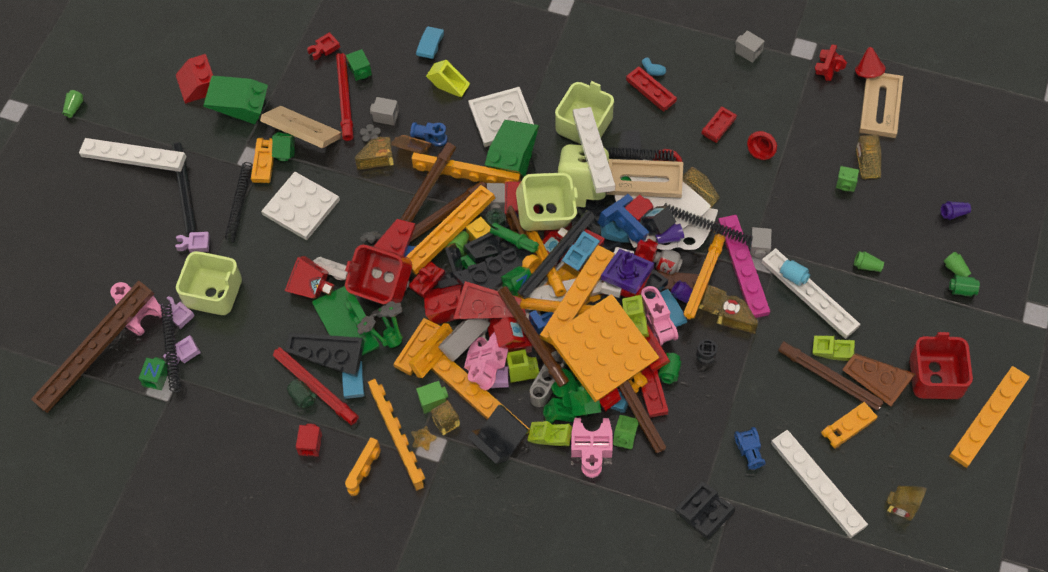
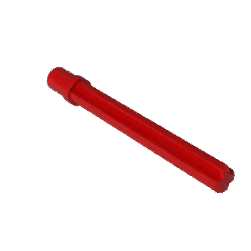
M342 53L336 55L342 120L340 125L343 140L350 141L353 139V121L351 120L346 55Z
M280 347L274 350L273 356L329 405L339 417H342L350 425L357 422L359 416Z

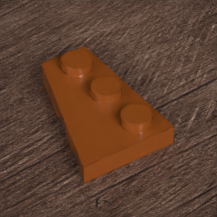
M857 353L853 354L843 368V371L890 406L896 402L916 375L915 373Z

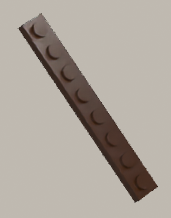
M138 280L31 400L48 413L155 293Z

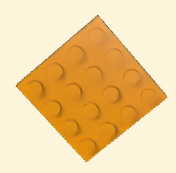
M612 294L548 336L550 342L594 402L606 396L659 358Z

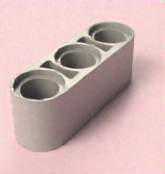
M464 319L442 341L438 348L452 362L490 325V322L487 319Z
M558 351L552 352L551 355L555 361L561 362V367L566 369V362ZM545 364L530 388V402L535 407L544 406L553 393L551 386L555 380L548 373V368ZM551 377L552 380L545 381L544 378ZM536 393H542V394H543L542 397H536V396H534V395H535Z

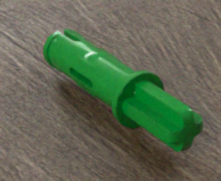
M498 223L492 225L495 229L490 228L492 235L515 244L519 249L523 248L532 253L539 249V244L527 238L525 234L520 235Z

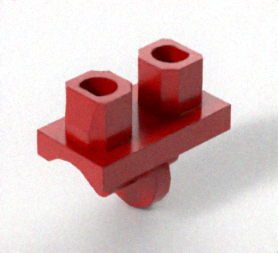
M831 45L830 50H821L820 60L825 63H816L815 66L816 74L824 75L826 81H831L834 71L843 70L847 65L846 60L843 59L844 56L836 52L837 45Z
M648 239L646 242L640 240L637 244L635 255L653 262L658 243L651 239Z
M430 261L424 268L418 271L419 274L409 284V288L425 298L429 291L443 277L445 270L437 267Z

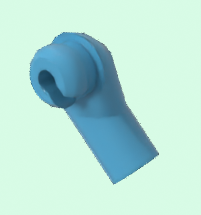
M648 57L642 60V64L649 75L663 76L666 73L664 66L652 64Z

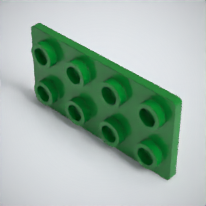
M345 286L333 291L331 295L327 294L312 302L330 336L363 338L365 342L362 355L379 348L377 339L370 331L358 334L357 326L366 315L355 295L349 293Z

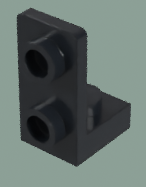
M456 243L450 244L445 248L452 272L443 274V278L438 281L440 289L459 284L453 278V273L466 269L462 264L461 252L457 248Z

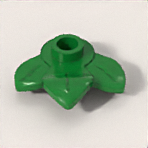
M562 368L569 382L560 388L554 382L551 389L557 397L562 398L564 407L571 408L570 392H576L577 387H582L583 385L580 381L575 380L572 372Z

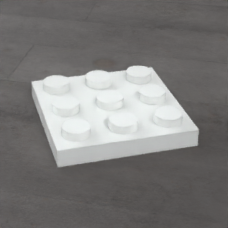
M520 87L468 101L484 147L492 144L505 119L534 124Z
M294 172L261 212L263 216L308 240L340 201L338 195Z

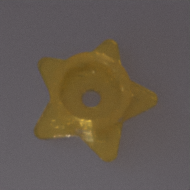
M427 426L418 431L411 432L415 439L412 445L413 448L422 447L429 451L430 443L437 438L435 435L430 434Z

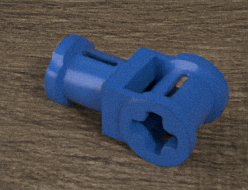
M416 122L412 123L411 138H425V142L432 143L435 146H443L447 143L446 127L444 124L427 122V125L424 126L418 125Z
M751 427L750 430L740 433L738 431L734 432L736 445L741 451L742 456L746 455L748 460V469L753 470L764 466L766 462L765 459H762L759 452L761 444L756 428Z

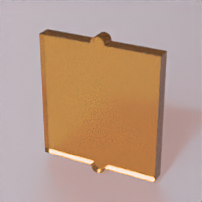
M401 135L398 138L395 137V140L391 142L392 146L419 154L431 147L429 142Z

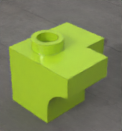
M526 349L507 353L506 362L511 382L534 379L538 376L536 357L527 356Z

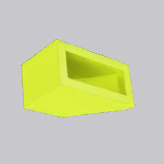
M448 60L434 63L426 75L437 88L458 97H462L470 85Z

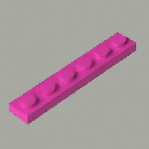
M737 215L718 219V224L724 225V228L726 226L728 229L731 227V231L735 229V231L738 230L743 234ZM727 234L725 244L750 318L770 315V309L750 251L746 245V240L742 244V240L738 242L739 237L735 241V237L733 240L731 239L732 234L730 238H728Z

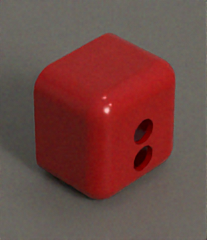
M360 245L355 249L352 261L347 262L345 271L348 272L345 281V288L351 294L381 304H387L391 301L400 303L411 274L412 261L406 256L375 246ZM376 267H379L382 271V275L379 278H374L372 275V271ZM388 271H391L394 275V279L391 282H386L384 279V275Z
M938 332L935 337L924 336L917 340L910 354L911 372L916 374L912 379L913 392L918 398L960 399L965 395L973 380L969 345L965 339L949 337V332ZM937 363L940 366V371H931L929 364ZM937 375L941 378L942 382L932 383L930 377Z

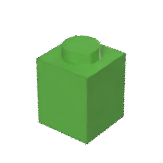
M439 381L416 388L424 414L447 406L446 398H449L445 386L441 387Z

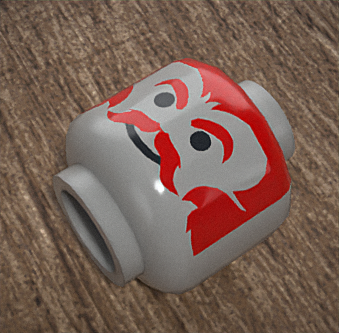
M665 249L661 252L657 251L653 262L656 263V270L672 275L675 272L678 273L683 259H681L680 253Z

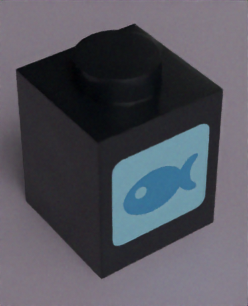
M656 206L641 218L644 227L651 235H661L676 223L669 206Z

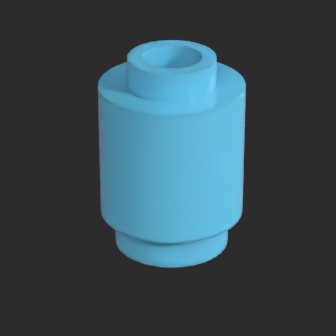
M786 260L780 269V273L783 274L784 278L798 286L802 283L806 284L810 278L809 269L793 260Z

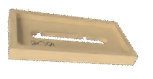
M883 73L876 78H866L860 133L896 138L903 76ZM883 87L886 89L883 123L879 124L876 122L879 89Z
M283 106L262 114L260 120L320 148H324L340 139L342 133Z
M609 159L608 164L615 183V191L607 192V195L629 194L630 196H638L640 194L641 196L682 198L683 162ZM627 175L630 177L668 178L669 181H623L620 178Z

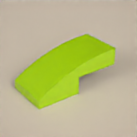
M642 295L623 298L624 311L644 337H649Z
M814 336L813 355L849 361L853 354H855V340H835L834 336Z
M548 421L532 422L527 440L543 445L569 446L573 427L570 424L552 425Z

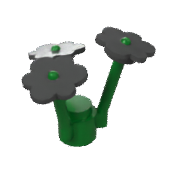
M388 302L386 306L373 311L371 316H365L357 326L358 334L370 331L381 341L383 346L388 345L389 348L398 346L403 338L396 320V315L402 312L401 303ZM374 316L382 317L387 327L383 331V337L373 329L376 322ZM386 316L392 318L394 328L390 326Z

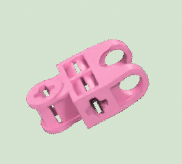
M124 282L116 283L111 288L110 293L116 305L131 289ZM154 296L125 326L139 336L145 332L140 324L144 316L154 315L155 317L162 318L161 306Z
M653 286L643 288L641 295L647 324L660 346L669 340H678V332L670 319V311L658 289ZM651 291L655 294V297L648 299L645 293Z
M495 332L488 342L483 337H478L470 345L464 366L469 371L468 380L476 382L483 390H488L493 386L496 380L497 369L504 368L508 349L499 348Z
M575 418L572 428L571 457H582L583 474L590 478L597 477L602 471V458H612V429L609 418H603V423H601L598 430L588 431L584 428L583 423H581V418Z

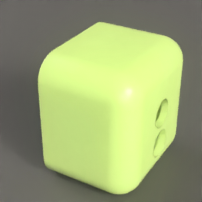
M591 81L590 86L582 82L573 83L556 108V132L565 138L581 144L573 118V109L591 107L601 138L613 119V96L601 91V85Z
M569 144L564 146L561 150L558 173H566L572 178L573 188H577L578 195L575 201L576 207H585L586 199L601 200L605 198L606 192L596 193L582 145ZM604 148V151H605V154H606V157H607V161H608V163H609V153H608V151Z
M566 173L528 174L523 178L516 190L520 225L526 231L566 228L577 214L575 202L578 198L577 188H573L572 178ZM536 204L541 205L543 213H535L533 206ZM553 204L556 207V212H547L546 205Z
M195 251L186 258L176 284V290L182 303L188 309L217 315H227L232 310L242 282V276L234 259ZM210 288L216 290V294L213 297L206 296V291ZM224 291L223 296L218 298L219 293Z

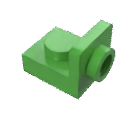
M841 166L836 188L854 192L859 170Z
M619 416L613 445L627 449L633 448L639 424L636 418Z

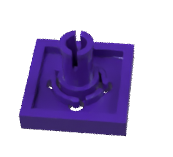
M619 249L601 274V280L636 294L653 270L654 263L636 256L634 253H630V251Z

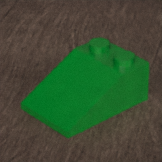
M212 76L203 107L255 124L261 115L268 85L247 78Z
M505 119L489 147L485 166L519 173L520 177L524 178L539 125Z

